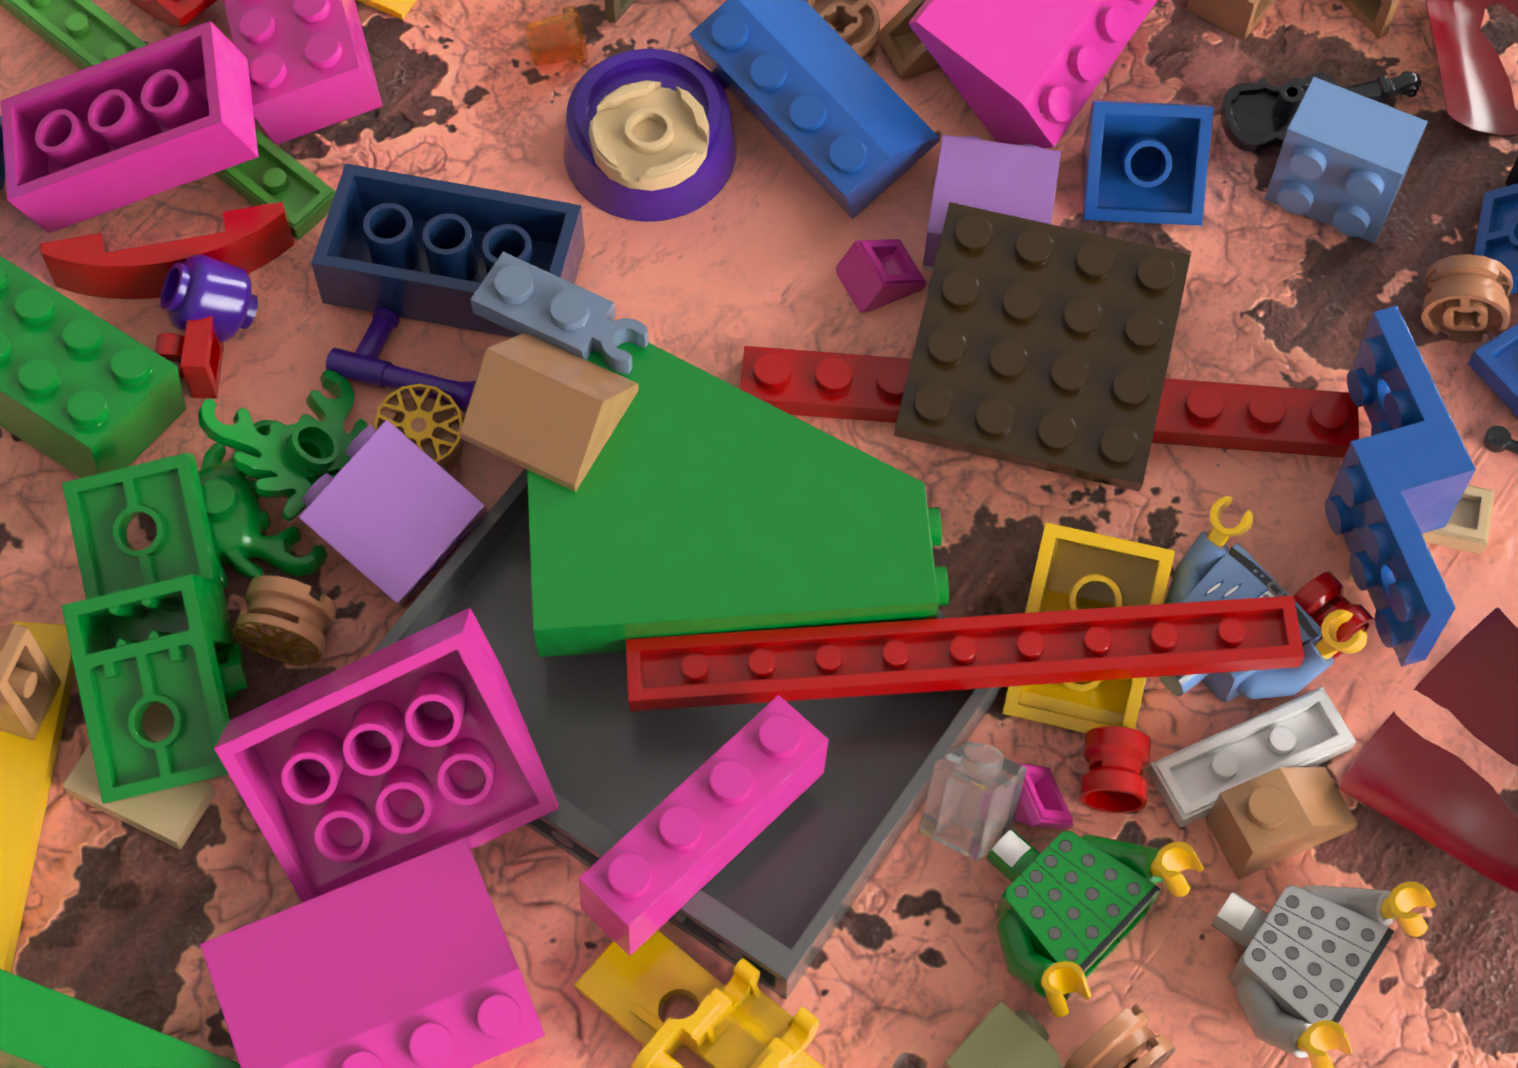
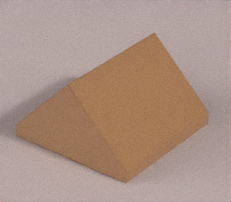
M523 333L486 348L461 427L460 436L462 440L576 492L639 391L638 383L530 334Z

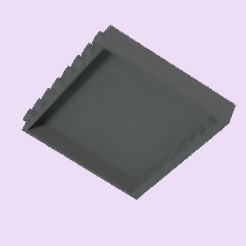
M527 469L521 472L371 652L372 654L463 610L471 608L502 666L559 803L558 810L525 825L589 868L770 703L630 711L626 651L538 657L533 632ZM938 609L937 619L947 618L944 615V613ZM1004 687L786 701L829 739L824 774L668 921L733 965H736L742 958H745L760 971L761 974L758 981L786 1000Z

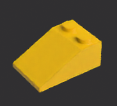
M1045 522L1025 613L1163 604L1175 551ZM1146 678L1008 687L1002 714L1082 733L1102 726H1120L1135 729Z

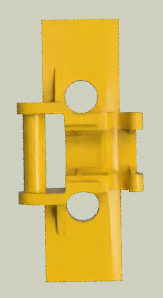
M657 930L631 956L613 941L574 984V988L644 1047L635 1058L631 1068H684L672 1058L680 1048L688 1047L712 1068H824L805 1052L815 1037L820 1020L803 1006L792 1017L764 994L757 984L761 974L760 971L745 958H742L735 965L733 976L725 986ZM675 995L688 996L699 1006L691 1016L684 1019H672L669 1017L664 1023L659 1017L662 1004L668 998Z

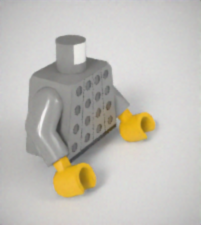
M1418 882L1399 884L1392 892L1354 887L1306 885L1299 888L1287 885L1269 914L1233 891L1211 926L1246 948L1230 974L1229 980L1236 987V999L1255 1036L1259 1040L1296 1057H1308L1312 1068H1334L1330 1056L1325 1051L1337 1049L1345 1053V1055H1351L1352 1050L1348 1038L1339 1022L1395 931L1387 926L1396 920L1403 932L1412 937H1420L1427 931L1428 926L1423 917L1418 913L1409 911L1419 906L1429 909L1436 907V903L1428 889Z

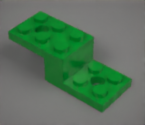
M183 453L63 482L62 487L86 599L61 606L102 804L114 803L228 776L226 768L214 749L230 721L215 649L235 644L195 455ZM149 514L157 526L156 537L149 547L143 550H135L127 539L128 525L136 516ZM157 702L165 704L174 716V726L171 733L159 742L147 736L142 724L145 711Z

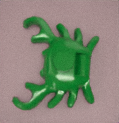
M332 370L324 371L320 380L322 388L329 390L336 399L326 398L318 390H311L306 399L308 407L320 421L308 414H303L299 421L294 424L271 423L267 434L262 435L256 430L250 413L245 408H240L233 417L234 425L223 424L216 418L214 412L217 404L213 399L204 400L198 411L199 425L209 439L226 447L239 450V452H234L231 461L247 477L259 479L254 485V490L258 495L266 498L286 497L288 499L282 511L283 519L288 522L307 508L302 503V499L320 477L329 473L334 478L350 461L351 458L345 454L347 448L358 434L368 426L366 421L359 419L355 422L351 432L346 433L344 421L354 403L355 393L349 381Z
M261 420L254 423V426L260 434L266 435L271 423L279 421ZM214 443L205 453L198 474L223 589L228 587V578L221 565L223 562L230 565L240 576L251 581L253 578L265 575L262 568L248 560V558L252 557L263 559L282 572L297 577L312 574L323 566L328 556L323 545L314 546L312 551L305 557H294L290 554L291 547L301 540L300 530L296 526H291L275 535H263V532L271 525V519L259 507L258 499L260 495L254 490V485L257 481L246 478V475L233 465L232 457L227 462L221 463L226 454V446Z

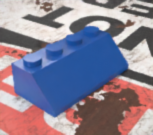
M726 0L689 33L700 60L852 219L940 142L939 136L805 0Z

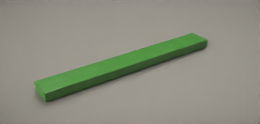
M0 0V5L82 70L147 45L91 0ZM255 129L259 157L213 174L254 206L283 201L292 235L299 240L328 215L336 191Z

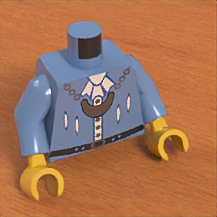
M1225 496L1213 503L1210 509V521L1213 528L1210 532L1203 531L1200 533L1176 567L1165 604L1290 596L1239 543H1236L1230 549L1225 544L1230 536L1237 537L1245 534L1253 524V514L1250 510L1246 511L1236 527L1226 528L1223 524L1222 513L1230 505L1233 497ZM1295 602L1305 656L1300 667L1161 676L1159 679L1166 689L1179 697L1200 681L1219 700L1224 702L1231 701L1241 695L1250 699L1293 696L1333 665L1334 659L1332 656L1338 651L1345 654H1354L1361 651L1366 645L1367 633L1360 630L1348 641L1338 642L1336 638L1338 627L1347 622L1353 616L1352 613L1347 610L1333 611L1326 616L1320 627Z

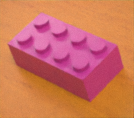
M223 0L233 44L248 60L254 116L271 141L276 145L383 106L355 0Z
M211 21L1 100L7 201L48 233L259 157L248 60Z

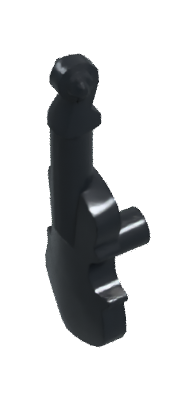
M1403 71L1401 75L1396 77L1381 76L1373 81L1342 88L1377 102L1385 103L1399 94L1407 95L1408 97L1416 96L1422 82L1419 74ZM1314 73L1304 79L1296 77L1293 78L1292 82L1284 83L1282 87L1270 85L1266 78H1261L1257 83L1237 84L1227 91L1222 102L1221 122L1224 132L1236 147L1244 151L1256 152L1271 145L1282 146L1288 127L1313 77L1337 86L1339 85L1332 77L1325 73Z

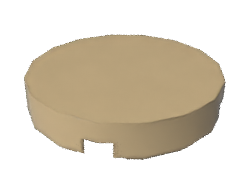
M648 80L623 85L602 99L596 107L597 114L590 122L589 141L595 164L609 179L631 189L655 191L676 186L694 175L707 156L709 124L704 108L688 91L677 86L676 91L670 88H662L661 82Z

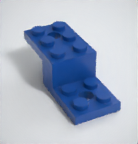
M1393 306L1373 312L1364 337L1359 343V349L1351 370L1347 374L1349 394L1357 407L1363 406L1372 425L1371 436L1351 441L1341 467L1337 471V476L1328 498L1325 500V513L1332 531L1336 535L1342 534L1351 553L1349 559L1350 569L1356 585L1360 590L1368 591L1376 609L1375 625L1382 643L1387 648L1393 647L1400 665L1403 667L1426 660L1456 608L1422 534L1446 527L1476 468L1398 306Z

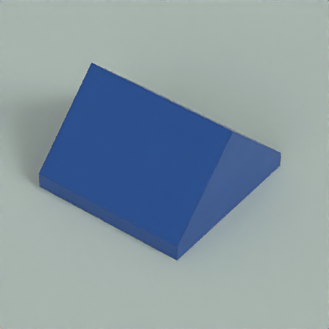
M1093 100L1082 149L1083 219L1202 226L1214 107L1212 105Z

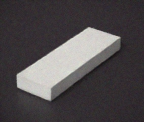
M1320 687L1152 762L1147 772L1178 827L1181 828L1208 816L1221 792L1279 767H1316L1351 751L1356 740L1324 688Z

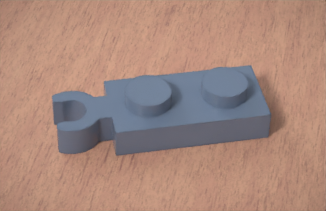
M502 252L470 299L473 313L519 335L523 333L530 334L585 360L588 359L592 351H596L603 355V359L610 369L622 374H629L633 368L632 355L617 347L624 342H632L639 347L646 348L649 343L648 329L641 322L630 318L613 320L615 317L614 302L505 252Z

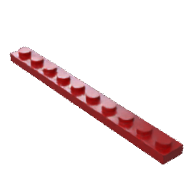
M744 346L740 389L790 415L896 423L912 359ZM1165 378L1152 443L1344 458L1351 441L1359 439V409L1352 401L1349 392Z
M1294 595L626 639L630 711L771 702L778 695L785 701L1298 668L1305 657Z

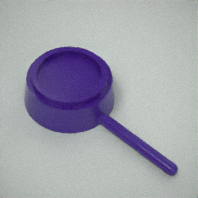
M636 49L613 55L596 64L578 81L567 105L563 156L566 171L571 182L591 204L611 215L628 220L642 222L664 221L687 215L706 205L728 182L736 161L737 144L729 102L725 93L727 87L711 71L696 60L668 50ZM645 80L661 82L662 88H670L676 91L677 86L688 91L703 106L709 124L707 156L695 174L676 186L655 191L631 189L609 179L595 164L589 141L590 122L597 114L596 107L602 99L623 85Z

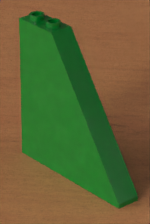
M624 342L617 347L632 355L633 368L629 374L618 373L610 369L606 365L603 355L596 351H592L587 359L589 362L638 383L639 391L577 491L574 492L527 470L533 632L538 657L626 651V639L937 619L938 606H948L947 569L946 566H935L933 547L941 546L942 543L939 507L928 508L924 482L648 343L646 348L639 347L632 342Z

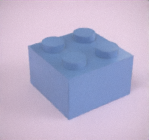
M1313 77L1288 127L1265 200L1280 205L1290 213L1302 214L1332 226L1347 236L1359 237L1375 244L1400 190L1428 121Z

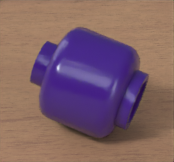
M195 254L186 259L183 264L177 262L171 267L162 286L160 304L162 308L167 309L168 318L172 326L182 331H186L187 320H198L213 315L217 337L223 343L231 339L240 328L247 329L252 324L258 308V297L252 294L251 280L244 269L205 255Z

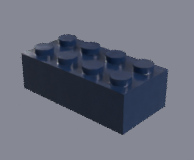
M345 163L311 265L322 303L374 312L376 308L383 307L393 311L398 317L513 338L519 334L474 314L470 299L502 252L575 284L585 249L581 205Z

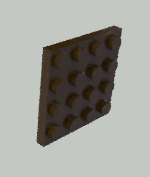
M949 202L894 436L1139 492L1144 482L1191 255Z

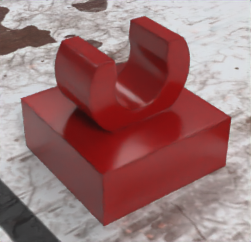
M213 315L198 320H187L185 336L176 333L158 334L155 352L177 365L179 377H185L192 398L217 399L224 344L217 337Z

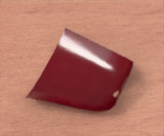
M1498 607L1475 626L1426 675L1414 690L1428 697L1440 707L1449 710L1475 738L1511 764L1518 766V628ZM1394 711L1356 756L1343 775L1339 789L1418 835L1481 875L1518 893V817H1513L1494 787L1455 754L1423 738L1404 723Z

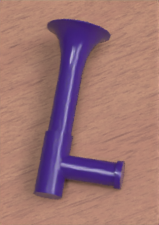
M383 307L376 308L374 311L373 319L355 352L334 347L327 356L326 370L335 371L350 380L396 390L402 386L414 384L437 387L450 395L459 409L465 414L476 380L463 382L449 380L396 366L392 362L378 359L392 331L400 323L397 314ZM417 390L414 392L416 395L422 396L425 391ZM431 392L428 398L437 399L438 395ZM442 398L441 402L450 405V403L447 400Z

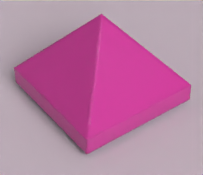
M1017 762L1006 766L1005 818L1032 827L1068 830L1074 826L1072 822L1074 820L1050 768Z

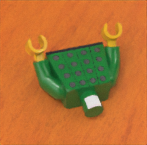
M1011 829L994 845L986 857L989 863L1012 882L1001 895L996 911L999 918L996 931L1008 972L1037 994L1047 997L1050 1009L1055 1016L1059 1018L1066 1016L1069 1013L1066 1004L1069 997L1074 992L1083 995L1087 1000L1091 997L1086 979L1151 911L1161 890L1154 883L1164 881L1169 892L1176 897H1183L1188 894L1191 888L1185 877L1179 872L1185 869H1194L1197 872H1202L1204 869L1192 846L1186 842L1177 841L1167 844L1162 849L1090 834L1078 836L1072 831L1064 830L1039 853L1015 830Z

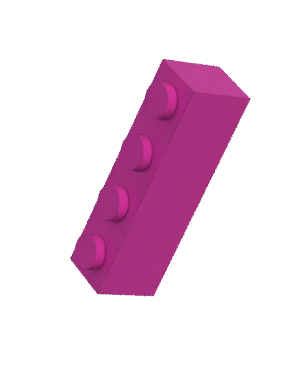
M778 695L579 877L581 910L619 947L631 956L824 774L829 739Z

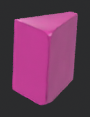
M900 239L856 240L836 267L839 279L860 312L876 310L923 290L927 284Z

